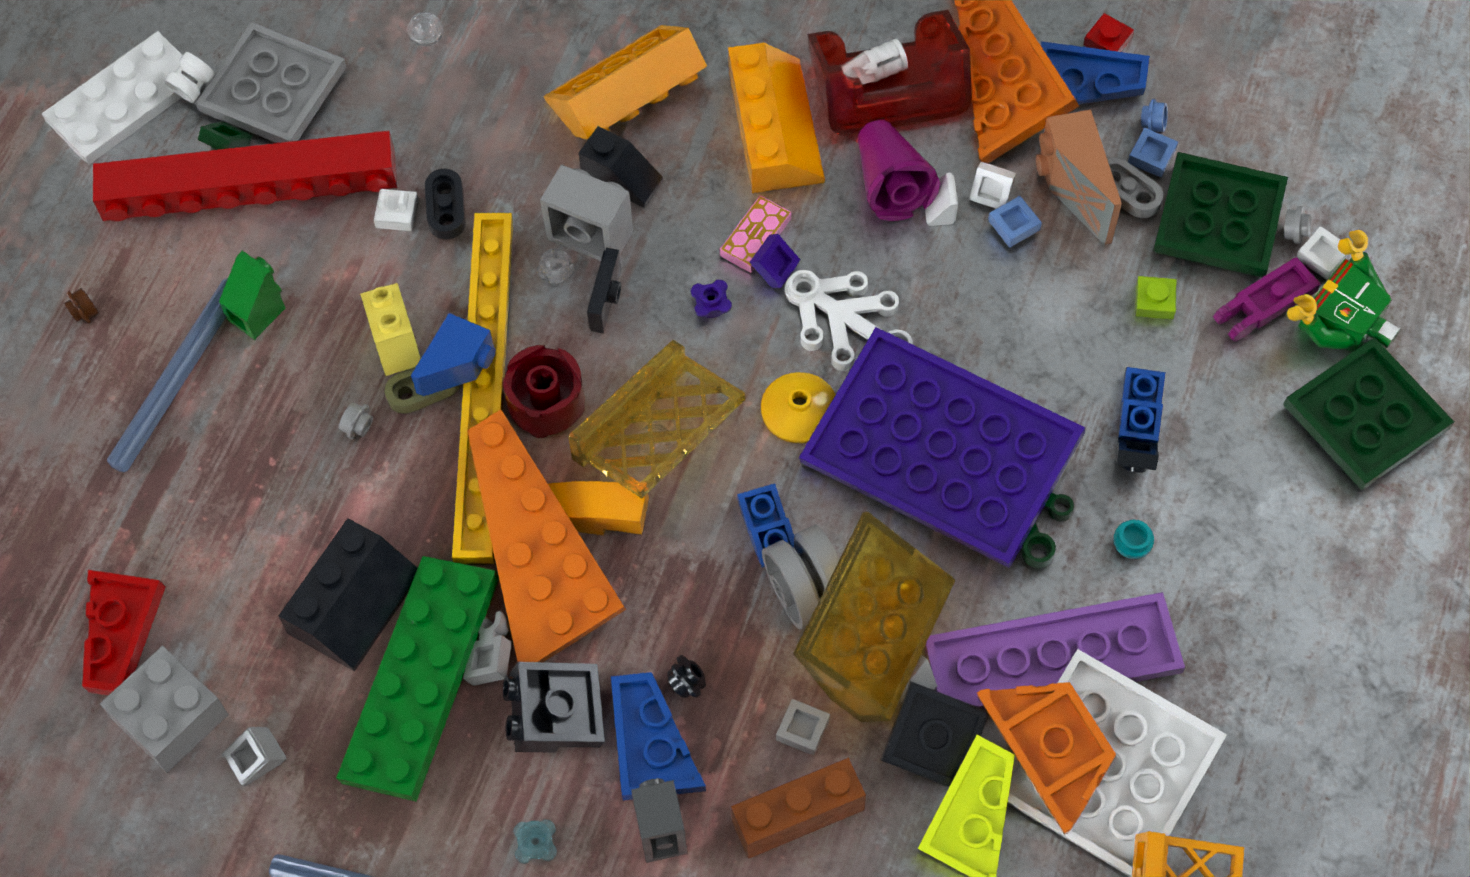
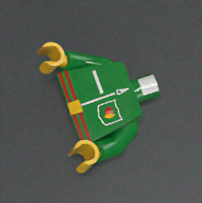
M1362 230L1350 231L1349 237L1352 241L1349 238H1344L1338 243V250L1342 254H1351L1350 260H1343L1314 298L1309 294L1295 297L1294 303L1298 306L1289 308L1287 316L1292 321L1300 320L1298 328L1305 331L1320 348L1346 349L1353 352L1361 347L1368 337L1372 339L1375 337L1383 346L1388 348L1401 330L1383 318L1392 299L1381 282L1368 253L1363 252L1368 247L1366 233Z

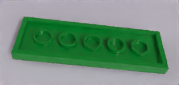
M422 556L336 779L341 784L417 802L461 684L468 659L478 638V632L497 587L499 575L495 570Z

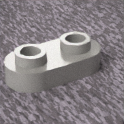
M1117 157L1107 158L1113 178L1118 181L1115 184L1122 202L1121 207L1131 215L1139 218H1148L1155 215L1159 211L1163 199L1161 187L1127 161ZM1137 200H1144L1148 204L1140 203Z

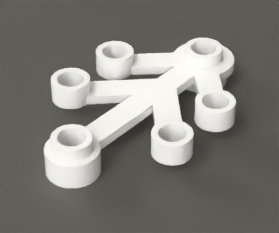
M800 270L793 273L785 284L786 298L790 303L799 306L803 327L800 342L804 349L815 351L823 345L824 334L823 330L817 326L814 306L828 314L834 348L831 363L839 371L851 369L855 358L854 350L849 346L846 326L868 340L877 326L858 314L878 312L884 317L894 316L899 308V297L892 291H883L876 296L861 297L867 292L868 278L860 271L851 272L847 276L819 279L811 271ZM859 281L863 285L861 287H853L850 283ZM801 288H807L808 290H810V292L800 293L798 292V290ZM846 291L852 297L861 298L836 301L827 294ZM883 301H891L894 305L885 307L881 303ZM895 329L888 332L913 344L911 336L903 330ZM814 334L818 336V339L809 341L805 337ZM840 354H845L849 359L847 361H840L836 357Z

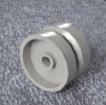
M816 524L794 535V547L781 540L762 549V558L771 585L786 614L799 630L820 621L822 607L829 613L835 614L854 605L851 584L843 564L829 538Z

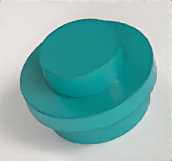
M1133 519L1121 523L1116 528L1113 542L1116 550L1124 557L1140 559L1148 555L1152 550L1154 534L1145 522Z

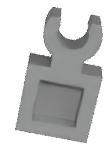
M496 612L494 623L485 617L478 632L480 634L479 640L474 643L463 678L473 686L503 680L507 676L512 642L505 638L510 626L508 617L502 612Z

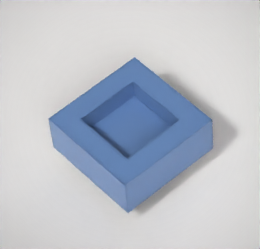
M1144 128L1129 155L1128 163L1162 178L1177 149L1178 141Z
M1021 196L991 211L988 218L990 224L1009 248L1040 231L1042 222Z

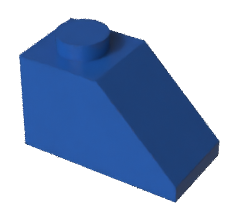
M449 313L411 374L416 393L426 396L476 380L482 369H487L491 365L495 356L496 349L490 330Z

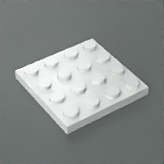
M1077 649L1058 683H1071L1113 748L1116 758L1074 827L1066 835L1061 831L1016 757L1014 758L1007 804L1129 877H1132L1135 834L1151 831L1170 836L1227 734Z

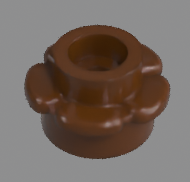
M82 288L73 293L68 291L67 295L70 300L64 304L76 322L84 319L87 323H91L90 318L99 312L89 296Z

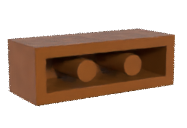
M848 757L731 806L732 823L746 855L750 859L864 811L866 794Z

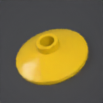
M804 372L783 375L774 380L763 394L761 400L762 419L769 431L776 437L791 443H807L836 394L825 380L816 375ZM802 398L806 400V403L797 405L793 400Z

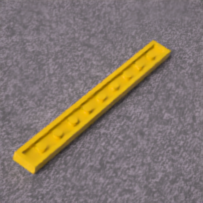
M474 213L467 321L490 330L496 352L491 365L487 369L483 368L476 380L463 384L452 549L453 562L460 564H494L493 547L467 430L500 409L503 411V378L505 377L513 236L512 213Z

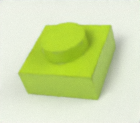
M1138 276L1136 282L1135 316L1174 319L1176 313V279Z

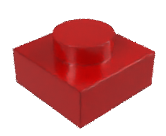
M1103 13L1086 34L1083 45L1087 48L1122 52L1132 40L1134 29Z

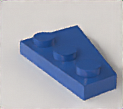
M1041 41V47L1069 88L1078 105L1144 95L1150 56Z
M652 672L611 676L623 801L633 800L631 789L639 788L642 782L656 778L664 779V782L674 780L676 794L706 791V785L690 756V751L680 735L671 711Z

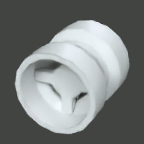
M185 52L179 60L180 66L178 69L170 72L164 79V83L180 97L190 103H194L200 96V88L203 84L210 83L216 74L201 59L189 52Z

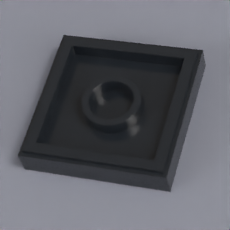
M910 681L880 760L950 787L976 735H982L989 714L982 708Z

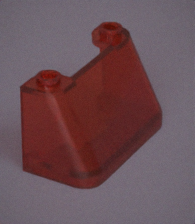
M948 9L930 12L918 19L914 28L915 41L901 44L907 56L908 69L899 71L894 75H889V77L882 78L875 83L862 84L860 78L847 76L841 68V65L866 50L846 53L843 39L838 33L833 31L807 34L809 53L830 128L835 134L840 136L859 134L866 124L876 120H885L895 128L955 117L963 114L971 105L970 48Z

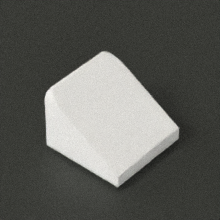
M952 172L946 173L939 179L940 188L938 195L932 204L925 209L926 222L929 226L954 224V221H956L958 199Z

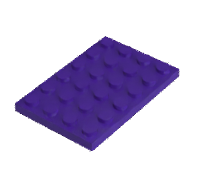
M875 327L800 454L799 460L802 464L1010 568L1083 438L1085 427Z

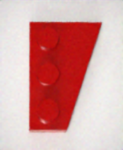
M88 570L87 583L91 587L90 602H86V617L89 619L88 639L84 641L82 687L89 693L110 695L136 670L166 586L156 579Z

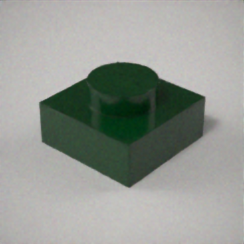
M224 121L201 126L198 140L211 146V150L249 146L252 135Z

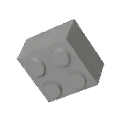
M560 165L540 199L547 240L601 261L606 248L617 249L621 254L633 233L629 191L625 190L618 183L604 182L594 178L582 169H571Z
M163 645L100 703L109 717L166 773L229 715L220 700Z

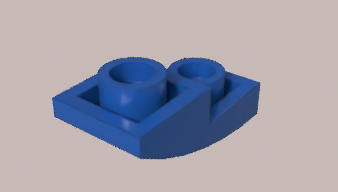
M1126 367L1118 438L1158 443L1166 372Z
M775 483L737 494L736 498L761 568H764L762 549L781 540L794 547V534L789 518L785 516Z

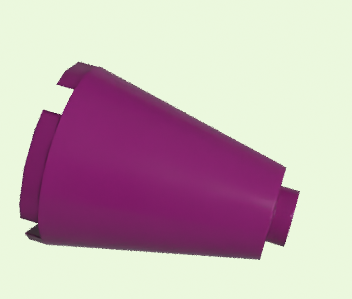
M876 120L866 124L859 132L858 144L867 203L876 216L882 220L899 221L909 219L914 216L912 211L922 205L926 209L938 195L940 180L937 172L889 122Z

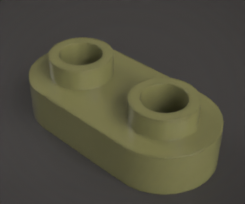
M414 367L392 376L385 385V396L389 406L394 411L407 414L454 395L459 390L460 385L421 396L416 393L411 374L416 368ZM405 393L412 394L411 398L409 399H400V397Z

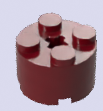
M534 345L521 350L509 361L505 377L503 378V388L509 413L520 428L529 432L533 437L544 438L568 429L583 415L585 395L581 371L577 361L570 353L560 348L555 350L545 348V345Z

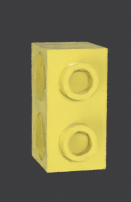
M398 283L361 293L360 295L385 376L416 367L421 357Z

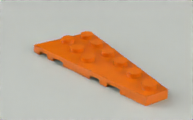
M954 0L959 16V33L963 41V58L969 96L974 110V127L978 135L979 159L981 162L989 164L1043 130L1047 117L1068 114L1079 107V105L1012 0Z

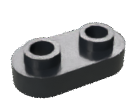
M451 169L435 170L429 174L425 181L428 226L435 237L453 239L459 236L466 226L462 181L459 174ZM443 190H450L448 194H440ZM446 221L453 222L449 225H442Z

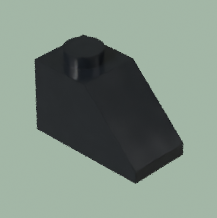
M597 126L578 153L580 169L604 182L618 183L625 190L629 191L630 201L643 208L646 207L664 181L663 176L630 141Z

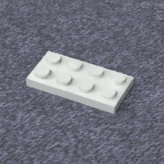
M157 31L44 111L42 115L52 129L89 166L182 98L164 83V79L170 72L178 69L180 66L179 60L183 55Z

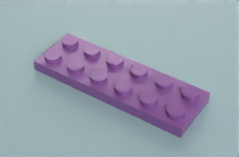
M1163 592L929 635L923 638L926 658L929 661L938 686L934 690L984 710L986 709L977 696L978 691L982 689H1014L1016 686L1028 685L1037 687L1058 683L1077 649L1135 682L1181 674L1185 669Z

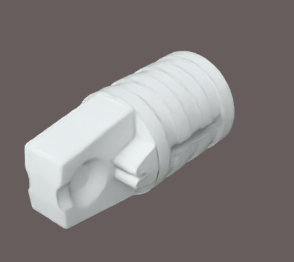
M895 38L888 43L885 42L880 46L873 47L871 50L863 51L855 58L841 65L839 71L845 86L854 87L871 82L875 83L882 78L889 77V75L908 69V60L901 43Z

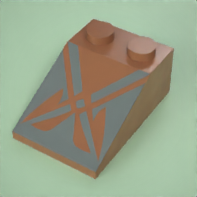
M1091 109L1047 117L1044 133H1041L1039 136L1041 152L1036 155V167L1039 176H1045L1048 189L1104 245L1112 244L1122 202Z

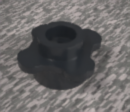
M680 655L677 657L678 663L673 664L667 672L668 681L674 691L681 697L688 698L692 695L697 698L701 695L700 689L706 687L704 673L696 662Z

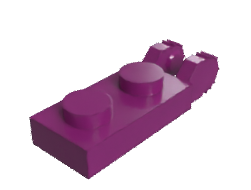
M1295 257L1237 293L1234 299L1219 308L1212 317L1220 325L1233 318L1242 310L1247 318L1234 325L1228 333L1229 337L1234 342H1237L1249 335L1256 327L1259 329L1286 312L1289 308L1297 305L1294 303L1295 297L1304 294L1313 295L1318 292L1321 283Z

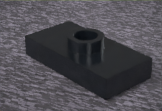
M606 248L602 255L587 309L589 328L593 332L604 333L612 303L618 304L622 283L618 280L621 273L620 252L617 249Z

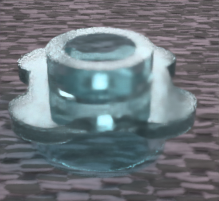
M544 819L541 822H520L515 826L513 832L518 843L515 857L520 863L526 864L531 859L542 858L545 861H551L555 858L557 848L553 845L552 838L556 831L554 823ZM533 838L539 839L537 845L531 843Z

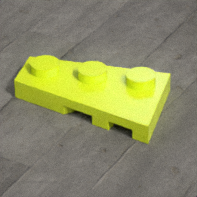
M976 735L918 849L969 877H996L1015 754Z

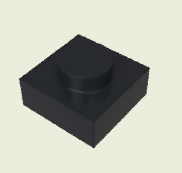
M1118 438L1116 465H1123L1122 467L1125 470L1136 473L1146 472V469H1157L1159 458L1157 443Z

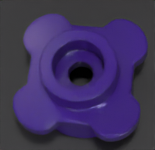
M718 279L712 284L702 285L697 283L692 286L691 296L696 300L695 313L699 317L716 318L731 310L732 302L727 299L726 295L727 283ZM713 296L715 299L708 300V297Z

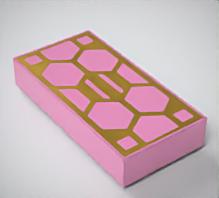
M760 195L719 249L720 256L752 273L755 268L749 262L770 234L780 235L791 220L792 212Z

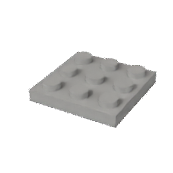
M251 22L216 72V75L196 101L198 111L273 142L298 141L346 69L345 59Z

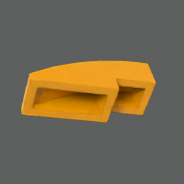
M602 481L548 483L578 532L604 536L605 530L642 535L649 501L647 485Z

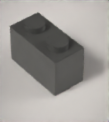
M660 778L650 779L642 782L639 788L631 789L646 863L688 854L685 830L674 780L664 782V779Z

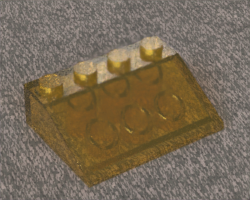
M868 511L863 512L793 654L831 701L860 722L890 721L956 579Z

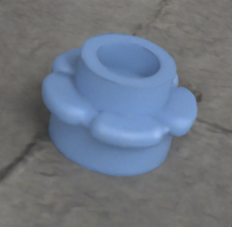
M1152 99L1149 106H1143L1141 126L1154 132H1165L1168 120L1167 103H1160L1156 99Z

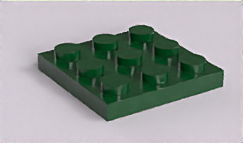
M1177 152L1153 252L1263 278L1266 276L1288 177Z
M1375 337L1287 396L1283 403L1289 412L1362 491L1450 430L1455 422Z

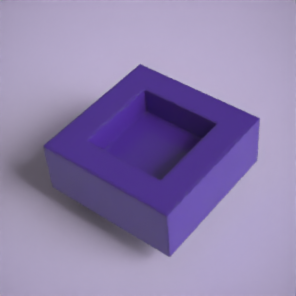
M770 234L749 263L772 288H781L801 259L779 234Z

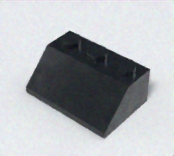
M347 518L278 617L287 634L355 672L407 596L418 568L382 536Z

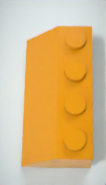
M660 25L543 97L575 137L589 139L597 126L610 131L608 127L618 121L626 122L636 117L640 113L638 109L645 104H655L669 96L668 90L676 85L684 86L695 81L699 77L697 73L706 68L707 64L689 28Z
M764 42L728 47L729 77L752 193L825 183L800 59Z

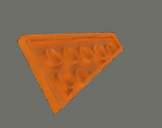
M500 409L468 429L467 432L517 662H545L624 612L626 608L507 417Z

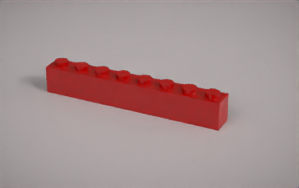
M390 131L93 164V203L102 221H123L127 218L142 216L159 217L164 214L178 212L196 213L200 210L213 208L232 209L240 205L258 203L268 205L275 201L309 200L312 197L345 196L355 192H380V189L397 188L395 149Z

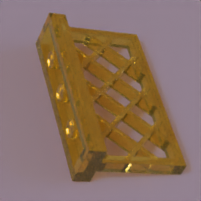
M672 340L568 435L572 460L583 468L589 463L642 499L745 401V392L685 356V347ZM686 372H689L699 379L700 384L677 386L676 381ZM722 393L729 397L723 404L706 405V394ZM701 395L702 406L678 407V397ZM657 399H674L673 409L651 411V404ZM703 416L704 422L698 428L681 430V418ZM675 419L676 430L653 432L652 421ZM648 422V433L625 435V429L631 423ZM678 442V447L672 453L655 454L654 443ZM649 443L650 455L627 457V445ZM621 446L622 458L604 459L598 455L606 447ZM651 466L652 472L641 482L628 475L627 468Z

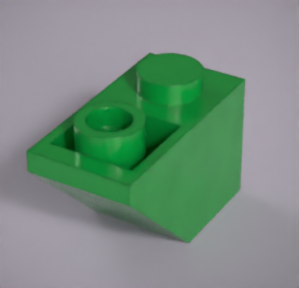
M242 250L235 259L219 303L226 319L255 340L286 308L280 295L282 290L273 278L274 270L271 265L263 258L257 256L254 259Z

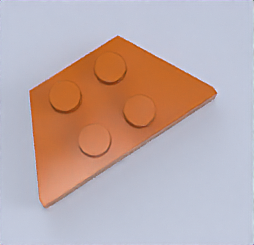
M1070 682L1051 683L1047 686L1037 687L1028 685L1016 686L1014 689H982L978 691L977 696L1009 748L1015 754L1016 759L1064 835L1068 834L1116 758L1113 748Z

